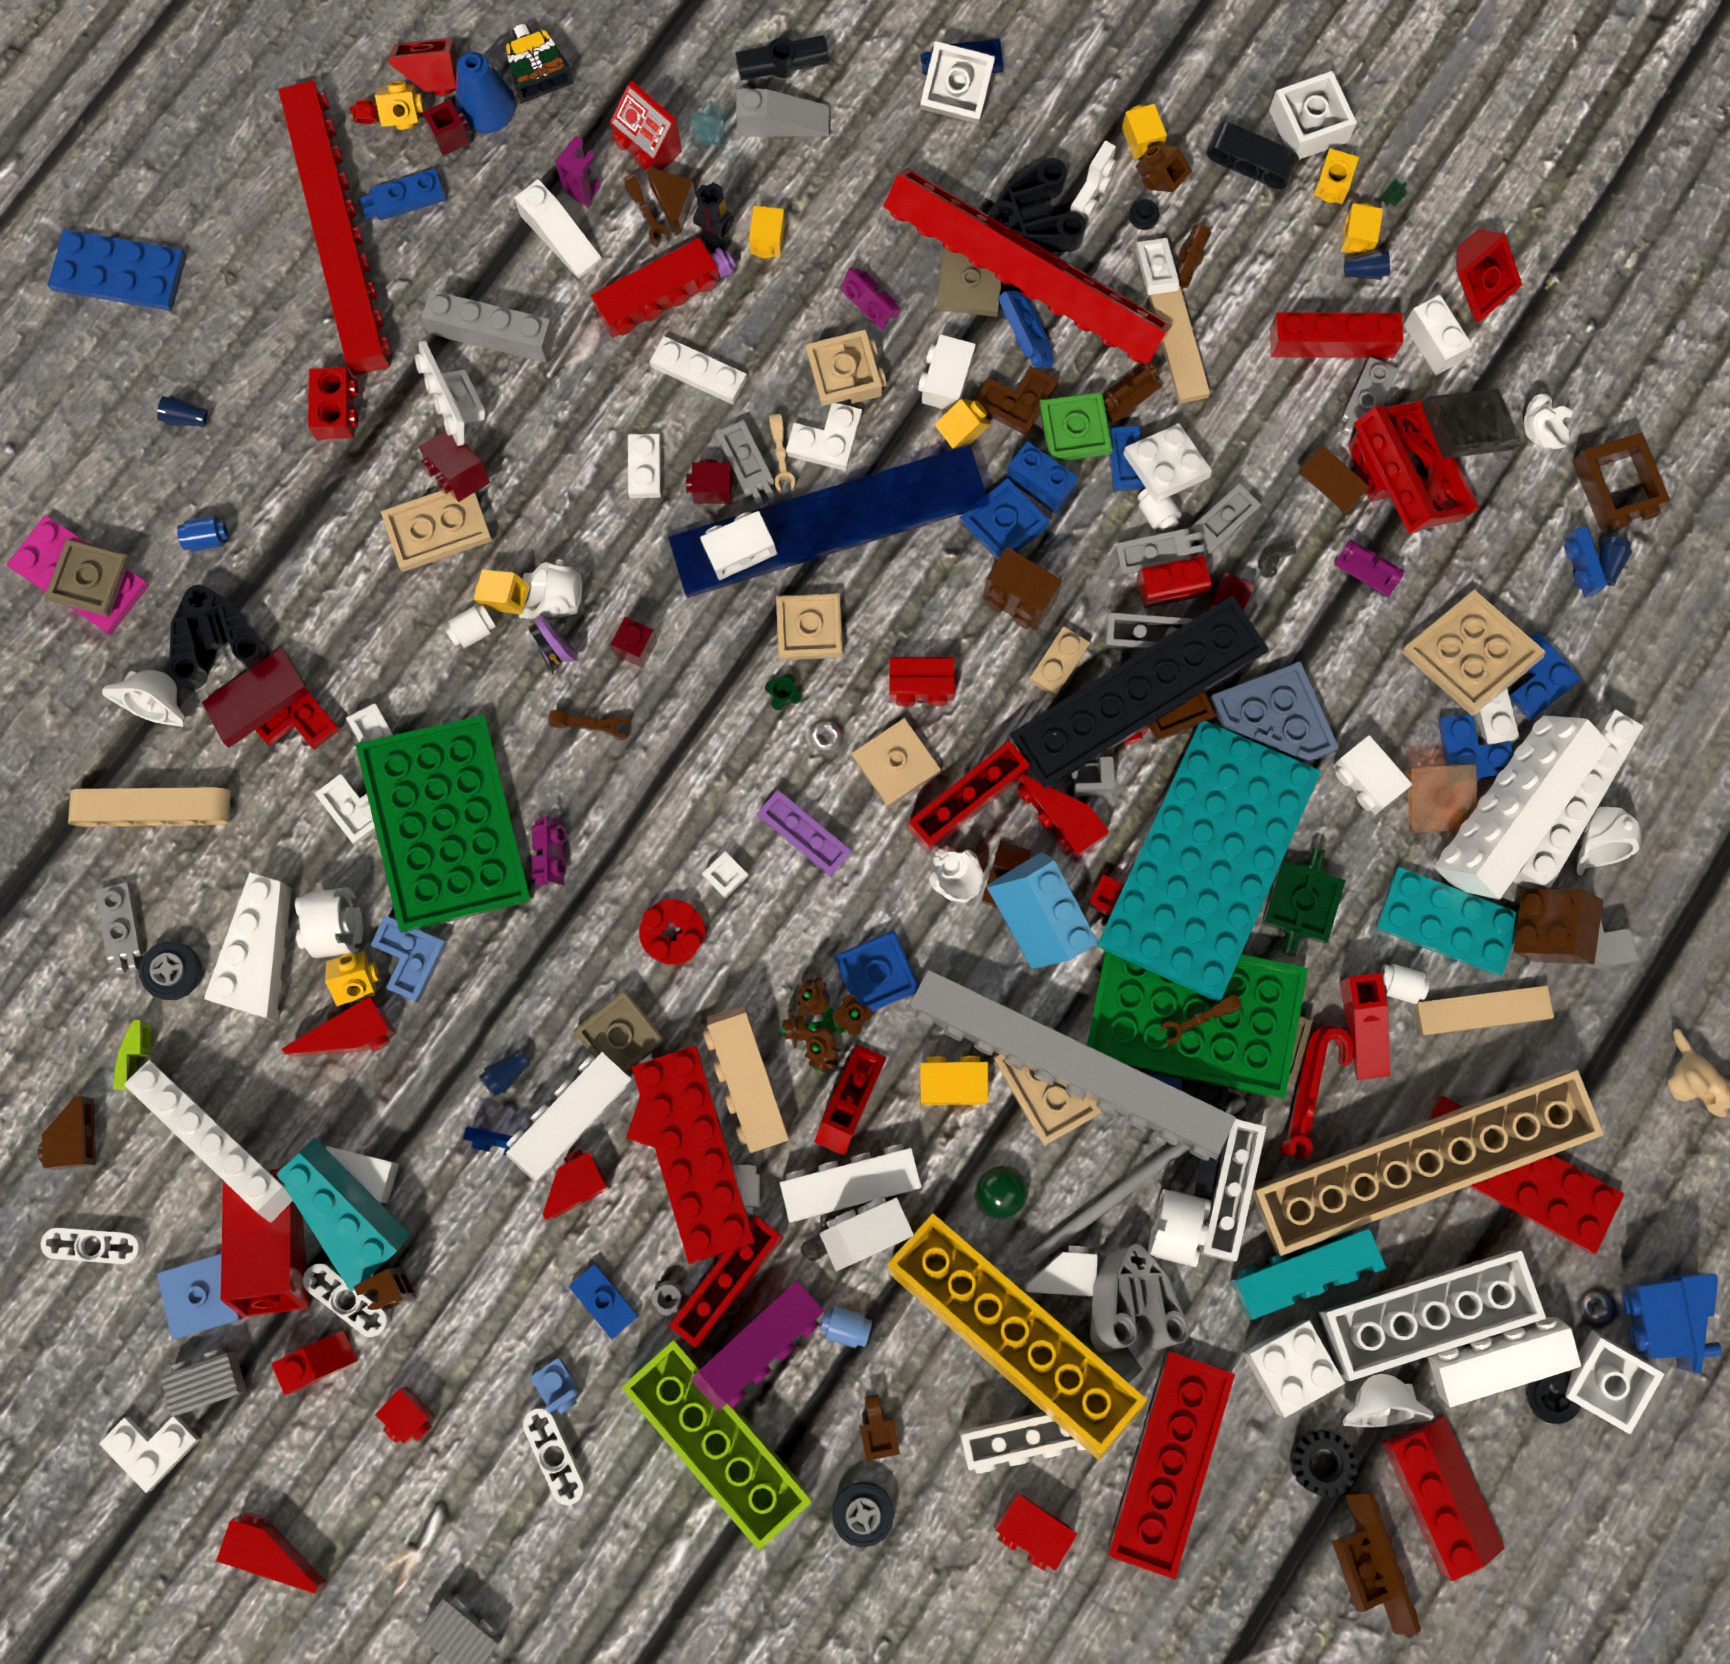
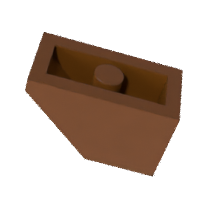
M74 1097L42 1133V1142L38 1147V1157L40 1162H42L43 1168L65 1169L96 1165L94 1098Z

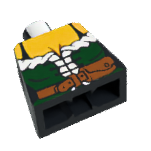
M527 24L518 25L513 29L512 34L515 40L507 43L506 51L520 104L574 84L567 61L546 31L541 30L532 34Z

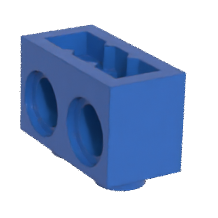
M1027 441L1008 465L1006 479L1008 478L1015 486L1057 515L1074 493L1079 477Z

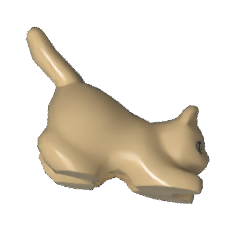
M1675 1029L1673 1032L1674 1040L1683 1057L1676 1065L1674 1074L1667 1081L1669 1092L1675 1099L1680 1101L1700 1098L1710 1113L1719 1117H1726L1730 1108V1079H1725L1708 1060L1700 1055H1696L1682 1031Z

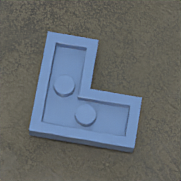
M384 916L371 946L400 958L386 989L419 1003L447 943L418 929L400 933L397 920Z

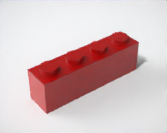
M699 237L591 294L594 309L612 338L618 335H626L638 324L646 320L652 321L658 318L663 311L670 307L681 306L688 301L689 297L699 292L711 290L716 283L720 282L718 267Z
M1277 312L1270 327L1271 358H1395L1404 342L1402 313Z
M1008 740L908 821L907 830L928 854L1018 781L1019 776L1022 774L1026 775L1030 764Z
M754 1215L749 1221L756 1243L724 1253L669 1325L672 1330L694 1348H701L785 1238L759 1216Z

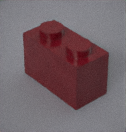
M446 430L418 446L424 458L420 463L430 478L435 476V480L444 494L450 492L458 502L490 484L482 461L465 442L464 445L457 446L453 436L448 435Z

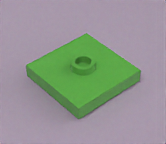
M1102 391L1040 400L1039 408L1049 457L1056 462L1112 454L1113 450Z

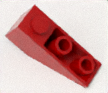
M1024 774L1019 776L1017 781L1019 788L1016 789L1018 795L1025 804L1029 805L1031 803L1038 812L1036 817L1045 830L1051 829L1058 838L1056 844L1065 856L1071 855L1074 860H1077L1106 839L1109 830L1089 805L1051 787L1044 789L1039 781Z
M1382 973L1347 977L1339 983L1348 1034L1354 1045L1353 1064L1356 1080L1390 1076L1388 1008Z

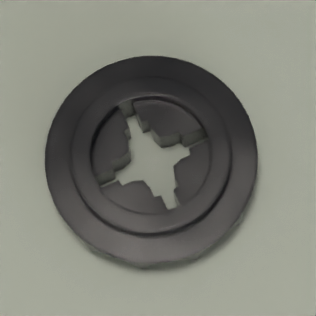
M1566 1371L1526 1385V1402L1535 1416L1547 1423L1563 1424L1572 1420L1577 1415L1581 1406L1566 1398V1394L1556 1398L1557 1404L1555 1406L1552 1401L1541 1399L1542 1396L1550 1392L1549 1386L1551 1385L1554 1390L1566 1392L1571 1373Z

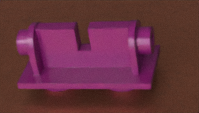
M848 268L840 290L881 330H884L889 318L895 319L900 314L899 303L885 290L877 294L876 291L880 285L865 270Z
M1349 539L1334 564L1387 597H1390L1405 572L1352 539Z
M544 816V819L535 820V826H532V850H543V855L532 856V879H535V885L545 886L548 885V882L561 886L565 885L564 875L567 867L564 859V842L566 840L564 821Z

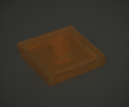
M1476 764L1408 767V780L1413 784L1408 788L1409 831L1418 833L1459 830L1460 826L1468 820L1477 808Z

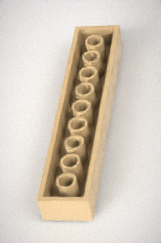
M1565 1069L1254 1185L1252 1195L1274 1252L1282 1256L1601 1137L1604 1133L1578 1070Z

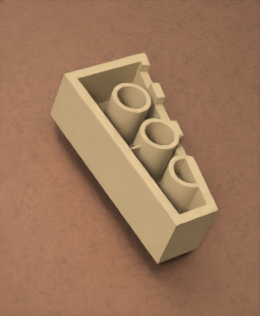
M744 1004L707 1017L709 1030L704 1031L703 1034L709 1051L716 1050L719 1062L714 1063L719 1082L726 1081L730 1093L724 1096L730 1114L737 1113L741 1125L735 1127L740 1145L747 1144L750 1153L788 1141L789 1139Z

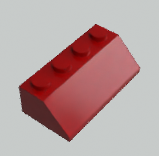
M1440 1415L1431 1421L1381 1441L1440 1575L1453 1582L1484 1568L1505 1549L1445 1415Z

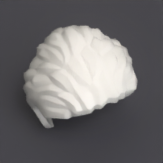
M1540 393L1532 398L1527 407L1524 419L1526 436L1534 443L1545 448L1559 449L1566 447L1569 440V429L1563 424V420L1565 417H1572L1573 410L1565 406L1552 409L1551 397Z
M948 845L935 850V856L933 857L935 869L929 877V883L933 889L950 901L962 903L968 902L975 895H978L983 884V871L977 855L969 849L963 851V853L957 852Z

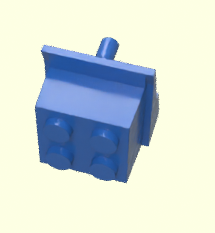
M1692 1272L1664 1275L1665 1279L1625 1285L1626 1293L1621 1295L1622 1305L1625 1314H1630L1633 1327L1628 1328V1338L1631 1348L1637 1349L1638 1355L1650 1359L1676 1357L1677 1368L1692 1373H1702L1704 1358L1722 1356L1719 1342L1705 1343L1708 1317L1715 1314L1718 1286L1716 1273Z

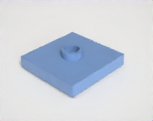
M221 1254L157 1273L172 1340L242 1320L238 1314L220 1300Z

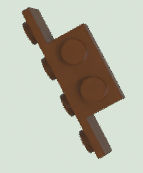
M1371 1491L1352 1492L1346 1495L1357 1530L1332 1541L1356 1612H1366L1383 1603L1395 1634L1415 1635L1421 1632L1417 1612L1412 1605L1405 1585L1404 1575L1399 1568L1392 1548V1541L1387 1534L1374 1494Z

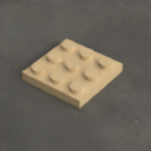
M1475 589L1403 649V654L1472 717L1539 662L1546 652Z

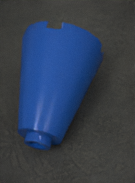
M468 52L461 56L457 63L455 110L457 113L463 112L470 128L478 130L479 133L488 134L501 130L511 121L510 117L516 109L513 91L482 54Z

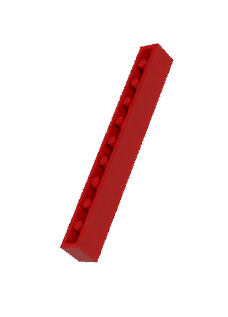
M314 80L280 88L278 91L345 362L353 376L390 367L387 355L392 354L387 336L381 335L380 327H384L385 324L380 309H375L373 300L378 299L373 281H368L366 272L371 271L366 253H361L359 245L364 244L359 226H354L352 218L357 217L352 198L347 199L346 191L350 190V185L345 171L340 172L339 164L343 163V158L338 144H333L332 137L337 136L332 118H327L325 111L330 110L325 91L319 92Z
M910 168L897 174L883 205L885 209L891 211L890 215L901 222L907 221L917 227L916 230L921 235L929 238L934 237L941 241L942 246L948 251L963 254L969 258L968 261L973 266L980 269L986 268L993 272L995 278L1000 282L1015 285L1021 289V293L1031 300L1038 299L1048 305L1047 308L1052 313L1059 316H1067L1074 321V325L1086 332L1092 331L1100 336V340L1104 344L1113 348L1119 347L1127 352V356L1134 362H1144L1148 365L1156 356L1173 326L1172 324Z

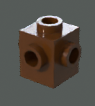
M1154 145L1145 152L1143 159L1136 165L1137 170L1142 176V183L1149 190L1174 192L1192 172L1182 151L1176 146Z

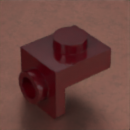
M1226 571L1209 610L1233 595L1244 611L1255 583Z

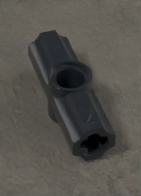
M824 35L795 41L785 37H778L771 41L769 46L735 52L741 81L768 75L788 78L794 74L795 70L829 64L828 47Z
M714 182L708 185H701L696 192L698 208L694 214L693 223L702 228L705 247L708 251L715 253V249L718 247L722 251H726L731 244L729 230L734 221V213L726 209L725 197L720 185Z

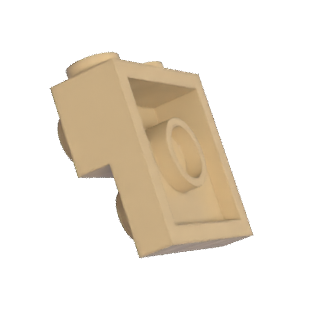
M866 329L805 345L821 406L849 399L853 404L882 396V387L886 386V380L882 367H876L874 360L878 358L874 339L868 340Z

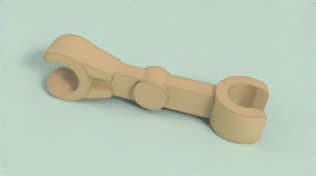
M773 414L769 416L770 428L774 443H776V458L779 461L780 473L775 478V489L778 493H781L780 482L788 480L791 482V490L794 491L796 486L795 478L786 471L785 447L782 444L784 442L782 415Z

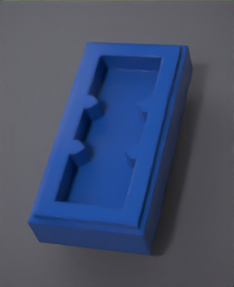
M597 1264L591 1266L568 1286L611 1339H614L639 1317Z

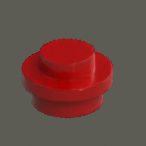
M358 100L355 102L356 105L349 108L350 114L353 115V122L364 125L378 123V108L374 106L373 101Z

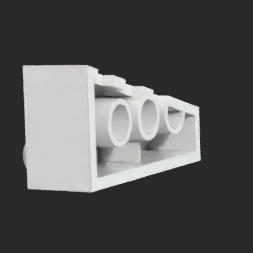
M249 872L204 997L205 1000L278 1022V1000L282 989L281 970L286 950L284 948L285 931L288 929L292 888L280 881Z

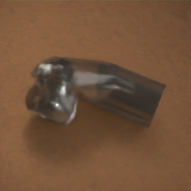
M1293 539L1274 543L1263 549L1257 561V567L1260 569L1262 577L1270 578L1275 576L1278 572L1276 565H1278L1280 558L1296 554V545Z
M821 1215L820 1233L829 1229L826 1222L835 1219L837 1216ZM819 1233L809 1241L803 1242L800 1249L802 1256L811 1261L819 1260L828 1253Z

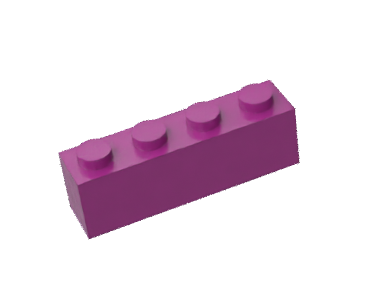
M796 1280L691 1378V1381L718 1411L726 1404L733 1408L747 1395L743 1388L751 1380L757 1385L772 1371L768 1364L775 1357L782 1361L796 1348L792 1343L796 1337L801 1334L806 1338L820 1325L816 1318L824 1310Z

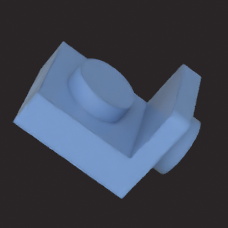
M558 1357L529 1377L546 1403L547 1407L545 1409L548 1414L557 1409L561 1415L578 1403L575 1396L582 1391L561 1357Z

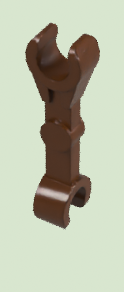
M630 174L624 177L623 180L628 195L639 205L643 218H646L651 228L649 238L652 246L658 247L657 240L654 237L659 233L663 234L667 242H669V230L664 225L656 223L648 203L644 201L636 176Z
M551 710L548 718L550 726L555 728L574 727L587 731H602L618 740L628 738L627 733H618L615 730L619 724L630 725V721L625 717L620 716L601 720L590 716H573L563 711Z
M1232 995L1212 1007V1010L1201 1012L1182 1024H1177L1173 1021L1165 1022L1161 1025L1160 1032L1167 1028H1174L1177 1031L1176 1037L1166 1041L1167 1045H1174L1180 1041L1182 1032L1195 1026H1201L1214 1017L1227 1016L1240 1010L1241 1002L1237 995Z

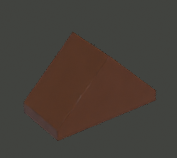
M654 168L646 170L649 186L675 236L681 234L695 198L693 180Z

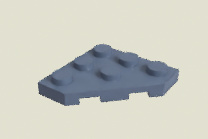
M1301 662L1213 694L1210 697L1222 728L1305 763L1339 750Z

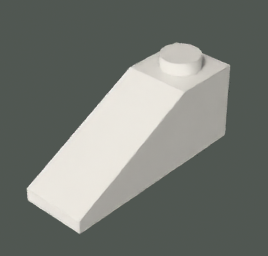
M538 179L514 197L519 214L523 220L578 279L602 261L601 256L560 202Z

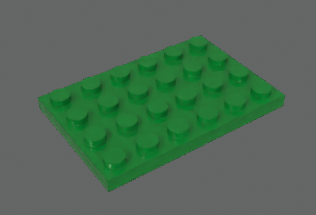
M485 715L355 744L400 933L530 902Z
M1105 951L1087 1046L1135 1069L1284 1100L1308 968L1241 954L1221 999L1222 1001L1232 995H1237L1241 1002L1240 1010L1227 1016L1214 1017L1201 1026L1192 1027L1182 1032L1178 1043L1167 1045L1166 1041L1175 1038L1177 1031L1174 1028H1167L1160 1032L1162 1024L1168 1021L1182 1024L1201 1012L1212 1010V1007L1219 1002Z

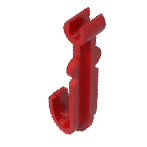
M1324 1026L1316 1029L1309 1035L1302 1061L1288 1136L1280 1145L1282 1156L1294 1155L1295 1148L1297 1147L1295 1159H1307L1313 1151L1309 1138L1328 1043L1331 1040L1337 1043L1339 1048V1065L1348 1066L1352 1064L1354 1045L1349 1034L1341 1028Z

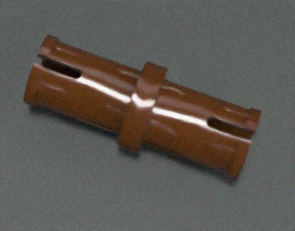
M1195 224L1193 226L1188 242L1181 248L1178 255L1180 259L1176 267V273L1180 288L1189 287L1197 266L1202 263L1204 258L1203 250L1212 233L1204 225Z

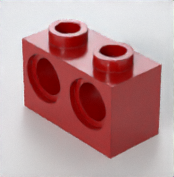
M347 367L309 368L308 428L316 440L354 438V427H358V412L354 408V398H358L359 387L357 379H353ZM341 385L337 391L329 392L333 386ZM340 414L336 421L328 422L333 415Z

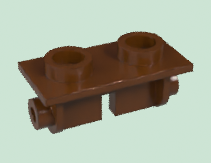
M1142 363L1102 394L1106 414L1114 424L1162 388L1160 382L1155 378L1158 375V370L1153 364L1146 366Z

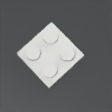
M1176 424L1125 447L1123 454L1155 502L1210 478L1212 473L1211 468L1180 424Z

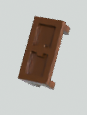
M1323 445L1298 470V473L1303 478L1307 479L1345 515L1367 494L1370 488Z
M388 1268L353 1286L357 1295L369 1293V1291L372 1294L378 1293L377 1297L379 1300L371 1303L367 1307L368 1310H378L382 1307L393 1308L401 1303L412 1302L418 1299L404 1268Z

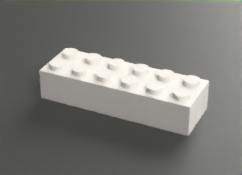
M1543 715L1533 725L1532 731L1525 741L1515 750L1514 756L1507 766L1499 772L1496 781L1479 800L1478 806L1468 820L1460 826L1455 838L1442 851L1441 857L1434 865V868L1455 889L1466 893L1500 899L1610 746V743L1588 719Z
M1506 1251L1318 1311L1337 1370L1342 1379L1347 1381L1362 1378L1546 1319L1522 1251Z

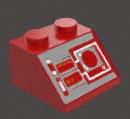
M631 81L627 85L610 121L613 134L612 140L622 151L628 150L642 169L654 168L662 171L682 152L677 119L637 84Z

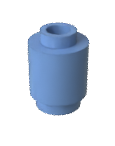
M833 1305L831 1312L824 1311L819 1330L825 1332V1340L856 1348L857 1345L865 1347L870 1334L872 1320L866 1319L865 1314Z

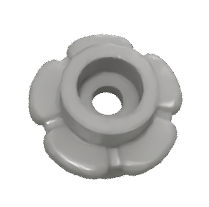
M671 1281L660 1283L657 1286L658 1289L652 1293V1304L657 1307V1311L662 1315L668 1316L672 1312L678 1313L685 1304L683 1288L679 1284H672ZM667 1295H671L672 1300L670 1302L666 1301L665 1299Z

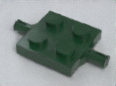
M1313 847L1308 865H1296L1282 860L1277 871L1262 924L1280 929L1288 935L1284 950L1282 951L1285 955L1289 954V956L1296 957L1300 939H1311L1324 944L1329 941L1346 880L1331 876L1321 869L1326 853L1324 849L1319 851V848Z

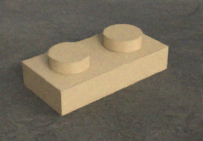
M1063 626L1031 675L1029 682L1056 698L1091 642Z

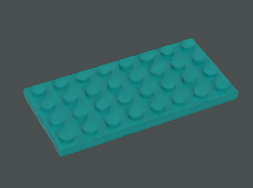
M1204 721L1199 723L1096 947L1214 1001L1220 1002L1321 771L1210 722Z

